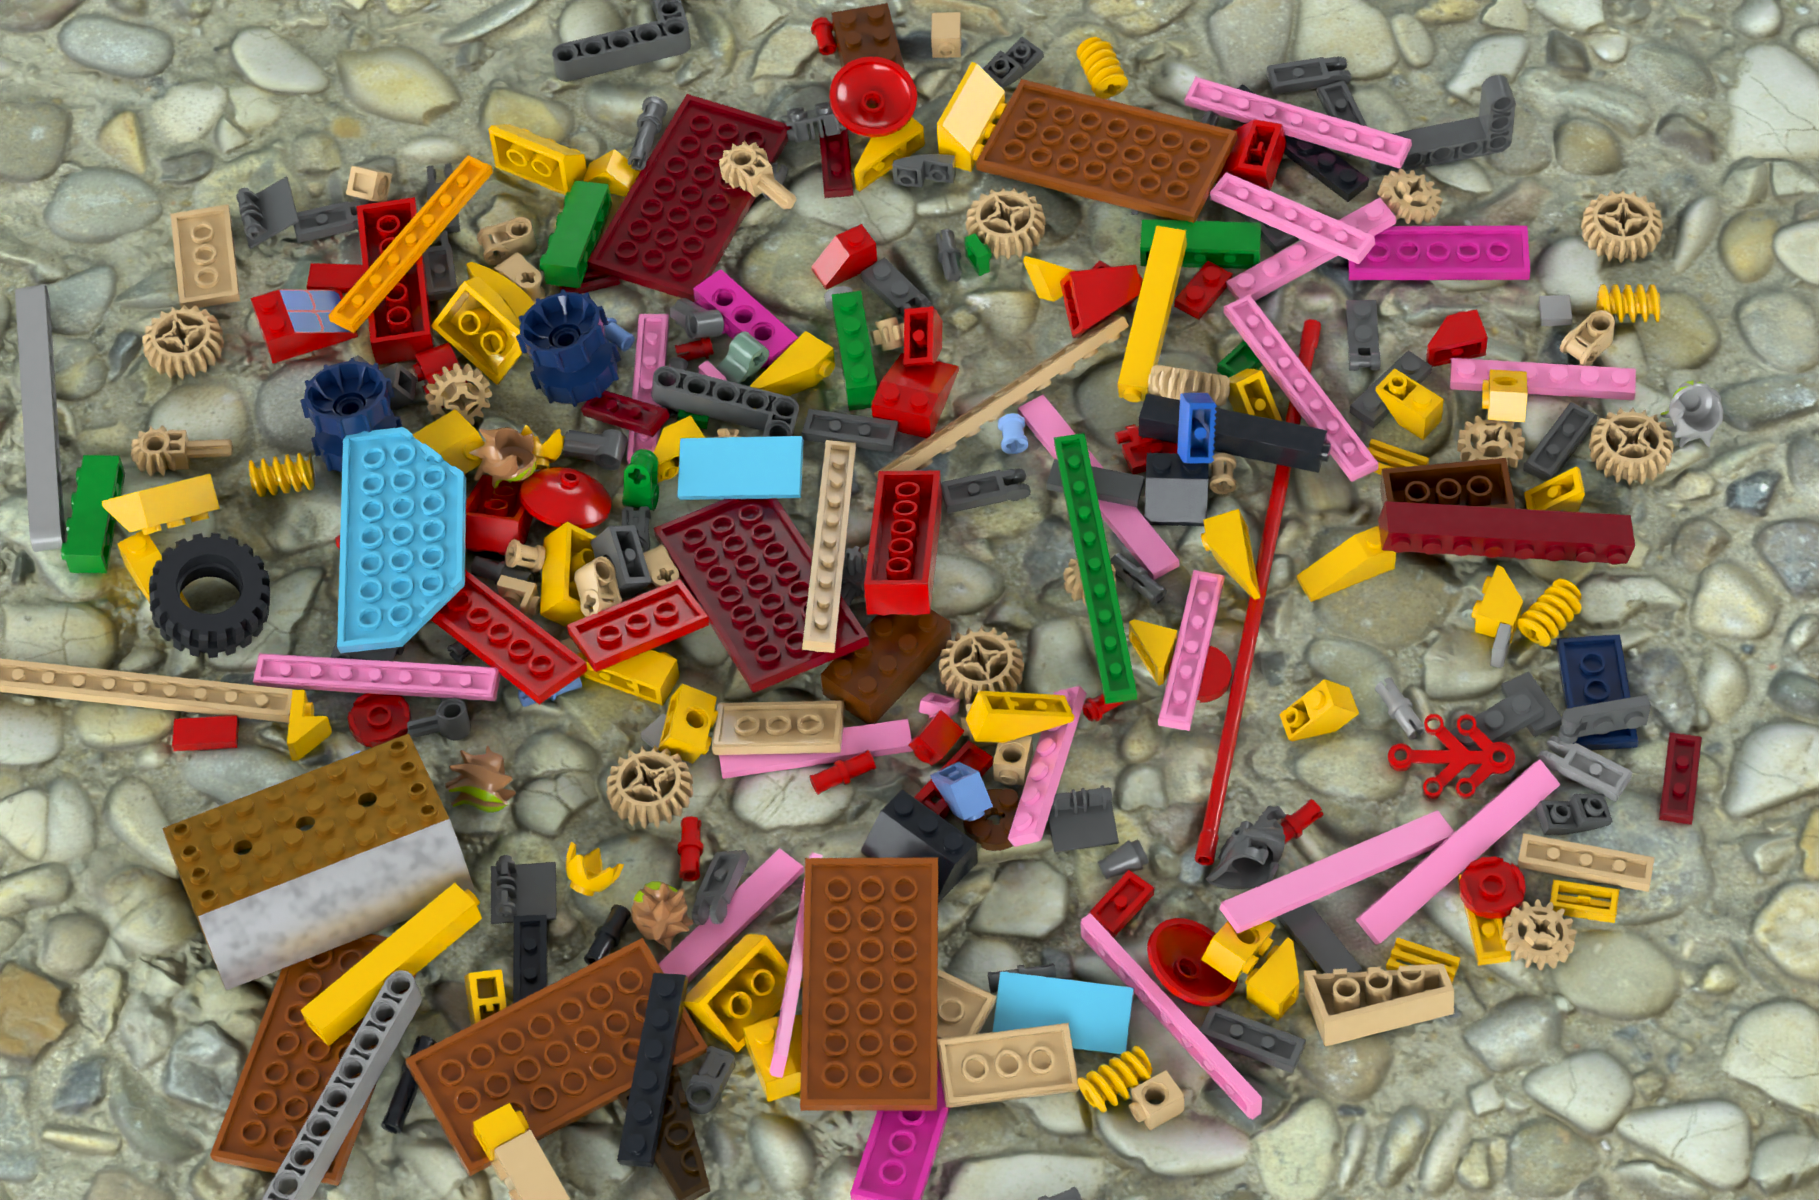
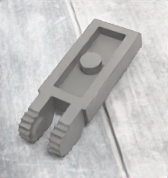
M1554 735L1547 741V746L1558 755L1547 750H1541L1537 756V760H1541L1551 771H1558V773L1599 794H1604L1605 797L1615 802L1632 778V772L1627 768L1577 743H1564L1559 737Z

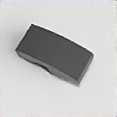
M1021 37L1006 53L1000 50L983 70L999 86L1004 88L1023 77L1045 56L1041 49L1024 37Z
M915 155L894 160L892 165L894 184L906 187L922 188L925 179L954 183L956 176L954 155Z
M1574 794L1570 801H1540L1535 807L1544 835H1562L1590 831L1608 826L1613 822L1604 794Z

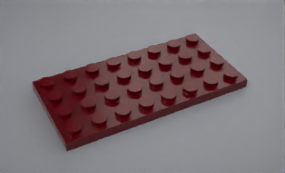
M686 94L648 158L646 167L641 170L587 261L588 269L597 270L605 273V275L616 276L621 280L679 298H687L695 302L693 288L712 275L756 198L747 190L744 191L741 186L733 189L729 183H725L719 167V159L723 158V150H732V143L739 146L742 145L744 140L748 146L756 142L759 148H763L767 153L768 162L772 165L776 163L788 142L787 130L792 129L791 126Z
M777 498L723 499L654 528L655 537L660 545H664L668 551L671 560L679 571L681 579L708 615L711 627L753 693L869 645L868 635L840 594L835 652L802 650L813 552Z

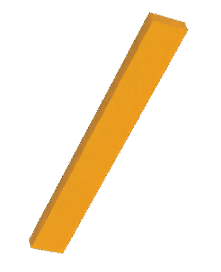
M467 155L329 313L330 322L355 333L492 175V166Z

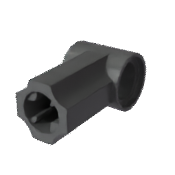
M687 298L678 299L670 309V317L675 320L676 324L685 329L690 339L717 337L723 332V316L718 310H706Z
M611 429L603 431L602 434L569 430L564 438L563 454L564 457L594 461L599 467L606 470H616L621 465L628 439L620 431Z

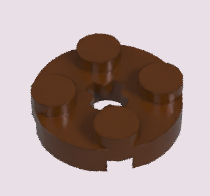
M988 789L987 793L993 807L985 810V814L976 820H963V828L968 837L981 844V848L990 851H1001L1013 847V844L1008 840V836L1020 798H1018L1017 792L1012 789ZM992 815L1003 817L997 825L993 824L992 820H987Z

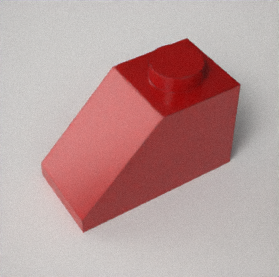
M862 224L853 227L833 238L811 266L812 271L827 290L861 274L862 271L878 262L876 243Z
M934 306L904 309L905 367L935 364L942 350L943 321Z
M1477 309L1466 312L1460 311L1446 317L1427 345L1426 362L1436 367L1450 364L1451 358L1473 359L1486 356L1488 336Z

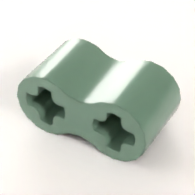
M741 332L731 341L727 356L716 369L726 377L727 381L750 386L755 381L758 370L767 361L769 350L748 332Z

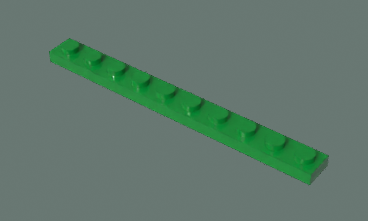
M1085 433L1054 437V446L1105 704L1137 700V690Z

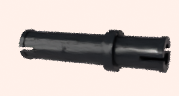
M418 1035L410 1056L437 1042L428 1036ZM405 1061L401 1068L403 1071L401 1079L381 1123V1127L384 1130L394 1134L402 1132L406 1117L419 1088Z

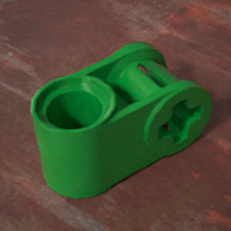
M640 449L632 455L630 464L624 470L622 504L625 507L638 509L639 507H648L651 511H655L659 499L658 458L653 452Z

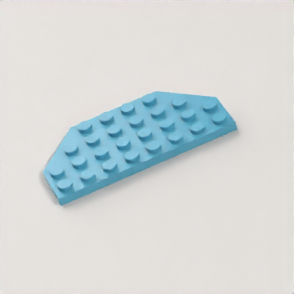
M404 427L372 430L371 432L363 431L357 434L346 435L343 439L337 648L340 653L403 647L465 586L466 477L456 466H451L439 453L427 444H422Z

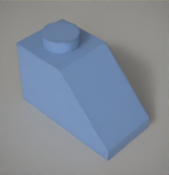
M957 762L930 775L936 788L955 816L963 820L973 821L982 817L985 814V810L993 807L979 771Z

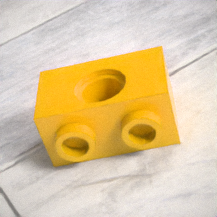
M1490 369L1489 380H1483L1482 409H1488V420L1525 422L1528 394L1527 372Z
M682 683L670 698L658 750L662 752L668 748L671 751V756L679 754L681 760L691 764L701 754L705 755L712 741V737L708 736L709 730L715 724L718 716V711L715 710L717 697Z
M1268 920L1237 934L1229 921H1227L1212 938L1201 960L1235 982L1243 972L1248 975L1253 970L1259 960L1258 954L1264 957L1274 943L1270 936L1276 925Z

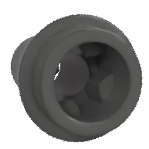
M1138 839L1133 842L1128 840L1106 858L1098 861V865L1106 880L1125 874L1128 870L1131 872L1143 870L1142 866L1149 863Z

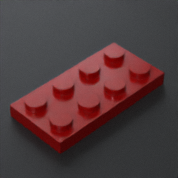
M678 579L567 625L568 635L593 670L598 672L709 626V618L681 579Z

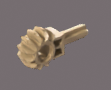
M744 140L742 145L739 146L732 143V150H723V158L719 159V167L725 183H729L733 189L741 186L744 191L747 190L754 197L763 192L783 209H792L794 207V203L797 201L796 196L775 180L772 166L768 162L767 153L763 148H759L756 142L748 146Z
M150 425L148 432L139 431L138 438L133 439L131 444L133 462H135L140 472L147 471L151 477L156 472H160L164 476L167 469L173 471L189 469L190 458L228 457L233 453V444L230 439L189 441L186 430L172 429L167 431L163 425L158 430H155Z

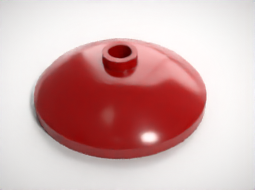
M862 57L847 63L836 73L831 83L829 100L835 117L845 128L862 136L883 137L899 131L910 121L916 109L917 90L909 73L899 64L882 57ZM874 104L876 108L871 109L867 105Z
M550 467L532 473L530 477L523 480L519 492L523 507L533 517L555 527H560L566 522L581 529L595 527L608 518L612 506L608 491L599 481L584 472L564 467Z
M1185 918L1165 920L1152 931L1147 944V953L1151 967L1162 985L1176 997L1199 1006L1221 1004L1234 992L1238 979L1235 982L1231 981L1201 960L1216 933L1196 921Z

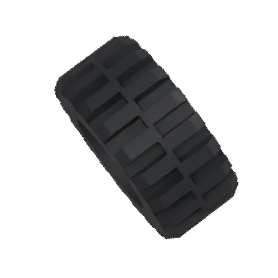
M202 533L193 535V540L188 542L185 538L177 541L174 550L169 547L162 553V561H156L153 567V576L150 577L149 596L153 623L156 628H160V635L165 641L173 639L174 648L179 651L187 648L192 656L200 657V653H208V658H218L219 652L225 651L228 656L236 653V647L239 645L242 648L247 647L252 643V636H259L263 630V623L267 622L269 615L270 579L268 571L264 570V562L260 556L256 555L253 557V549L249 545L243 544L241 547L238 545V539L232 536H228L226 540L222 539L219 533H211V537H203ZM203 577H217L231 583L239 591L240 598L232 607L223 612L204 614L187 607L180 599V593L194 580Z

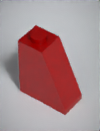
M1136 264L1070 271L1060 281L1073 338L1080 337L1108 317L1131 304L1139 296L1143 279L1138 274Z

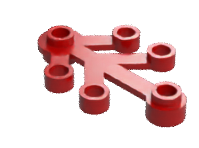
M1430 714L1424 721L1425 731L1430 735H1435L1449 750H1412L1410 746L1398 743L1393 745L1388 752L1389 765L1396 771H1406L1413 764H1449L1436 777H1430L1425 780L1423 791L1431 799L1438 798L1442 794L1443 788L1469 764L1481 766L1470 778H1462L1457 782L1456 793L1462 799L1472 798L1476 788L1492 773L1505 774L1515 764V752L1512 747L1504 742L1493 743L1476 726L1475 718L1468 714L1459 717L1457 720V730L1461 735L1469 736L1482 751H1469L1444 726L1441 716ZM1431 720H1437L1440 723V727L1433 730L1428 727V723ZM1468 720L1472 722L1473 727L1469 730H1464L1460 725L1463 721ZM1404 751L1407 757L1405 760L1399 761L1395 758V753ZM1501 752L1505 755V760L1496 762L1493 759V755ZM1430 783H1436L1439 786V790L1435 793H1430L1427 790V786ZM1467 783L1471 785V792L1467 794L1460 791L1462 784Z

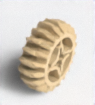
M1002 187L1000 192H995L991 189L988 196L980 194L979 201L973 200L971 208L967 212L966 231H968V236L975 233L982 243H987L996 260L1002 255L1006 256L1009 261L1011 255L1021 258L1022 251L1031 253L1033 246H1039L1040 238H1043L1045 233L1044 225H1046L1043 208L1041 204H1037L1035 196L1028 197L1026 190L1017 193L1015 187L1011 191H1006Z
M1623 189L1620 194H1615L1612 190H1610L1608 196L1600 193L1597 200H1591L1589 206L1585 209L1581 222L1584 242H1588L1589 250H1596L1598 257L1607 255L1608 261L1612 258H1618L1620 263L1626 258L1634 262L1637 256L1644 259L1647 252L1653 253L1656 245L1661 240V232L1663 230L1661 214L1659 210H1656L1655 202L1647 203L1646 195L1639 198L1635 191L1630 195L1625 194Z
M185 305L180 310L172 307L171 312L167 314L161 311L160 318H152L151 326L145 327V335L142 336L144 355L148 359L150 366H152V369L156 368L160 375L167 373L170 379L176 374L183 380L186 374H191L195 378L197 371L206 373L207 365L215 366V358L221 357V349L224 348L223 331L214 315L210 316L206 309L200 311L196 305L190 310ZM181 339H184L185 345L182 344Z
M1155 365L1152 367L1148 378V392L1161 397L1180 400L1181 393H1208L1217 406H1222L1226 404L1230 393V379L1225 375Z
M1633 407L1627 413L1620 408L1617 415L1609 412L1606 415V419L1600 418L1597 426L1592 429L1591 439L1589 440L1591 461L1596 462L1597 471L1604 470L1605 478L1615 476L1617 483L1621 479L1627 480L1629 486L1633 480H1637L1643 485L1646 478L1654 481L1657 474L1663 475L1666 466H1669V463H1671L1674 450L1671 431L1667 430L1666 422H1658L1657 414L1648 417L1646 409L1642 413H1636Z
M981 626L978 632L973 633L968 628L965 636L957 632L955 641L948 640L946 649H942L940 662L938 663L940 681L942 685H945V690L948 694L954 693V698L960 700L965 698L966 704L973 703L978 691L1015 693L1017 685L1021 684L1023 679V654L1021 649H1017L1015 639L1008 640L1006 632L997 635L995 628L990 632H985Z
M655 745L651 751H646L642 746L638 754L629 750L628 759L619 757L617 761L618 766H611V776L607 777L606 781L607 798L610 800L612 810L618 812L621 821L628 819L632 827L636 823L641 822V826L644 829L648 823H654L658 828L660 821L663 820L671 824L672 815L681 817L683 813L682 808H689V798L693 795L692 774L689 772V766L686 762H682L679 754L671 756V751L668 748L661 753Z

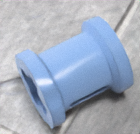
M1006 414L998 420V429L1002 431L1003 436L1001 449L1007 454H1018L1028 448V439L1024 436L1023 432L1025 420L1020 414Z

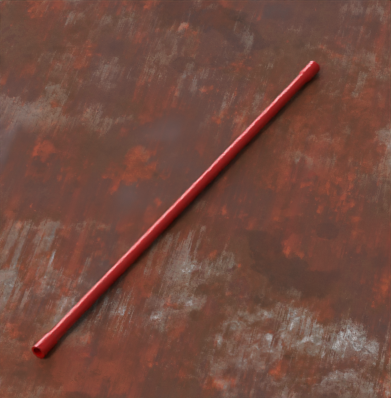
M1313 319L1306 320L1303 324L1298 356L1310 374L1322 327L1319 321ZM1289 400L1285 422L1300 425L1302 416ZM1276 464L1255 567L1260 599L1254 600L1251 596L1249 597L1203 828L1199 835L1195 854V861L1205 866L1212 865L1215 860L1219 840L1218 831L1292 468Z

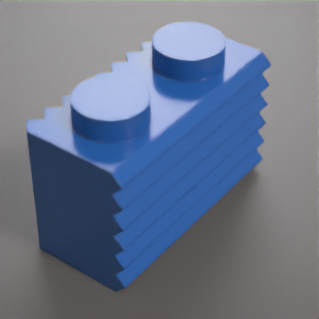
M1208 393L1180 394L1177 454L1181 457L1183 463H1212L1214 461L1212 457L1214 455L1213 450L1215 449L1213 438L1216 431L1214 428L1216 416L1214 414L1217 413L1215 410L1217 405Z

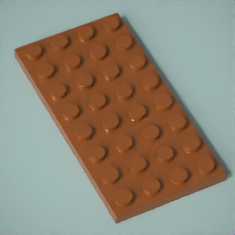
M1021 79L976 161V168L978 171L1173 220L1194 223L1238 138L1237 131Z
M805 858L800 1110L937 1111L938 858Z
M369 934L281 969L210 1153L213 1161L271 1173L278 1172L364 1020L362 1018L328 1047L308 1026L300 1010L388 937ZM408 989L401 991L399 994L407 992ZM389 1017L385 1019L383 1022H387L391 1020L393 1017ZM373 1045V1046L369 1047L367 1050H372V1049H374L377 1045ZM361 1073L355 1074L351 1079L357 1078ZM375 1086L320 1183L339 1186ZM345 1101L338 1103L335 1107L342 1106ZM329 1130L321 1132L319 1136L327 1134ZM313 1159L305 1161L302 1165L309 1164Z
M643 938L405 1059L409 1071L469 1177L491 1166L492 1162L495 1161L488 1159L474 1134L473 1122L510 1103L515 1112L520 1110L523 1113L529 1126L526 1132L531 1130L536 1140L539 1141L617 1100V1095L631 1088L653 973H663ZM683 1008L672 1067L675 1065L680 1067L707 1053L706 1049L708 1046L685 1008Z

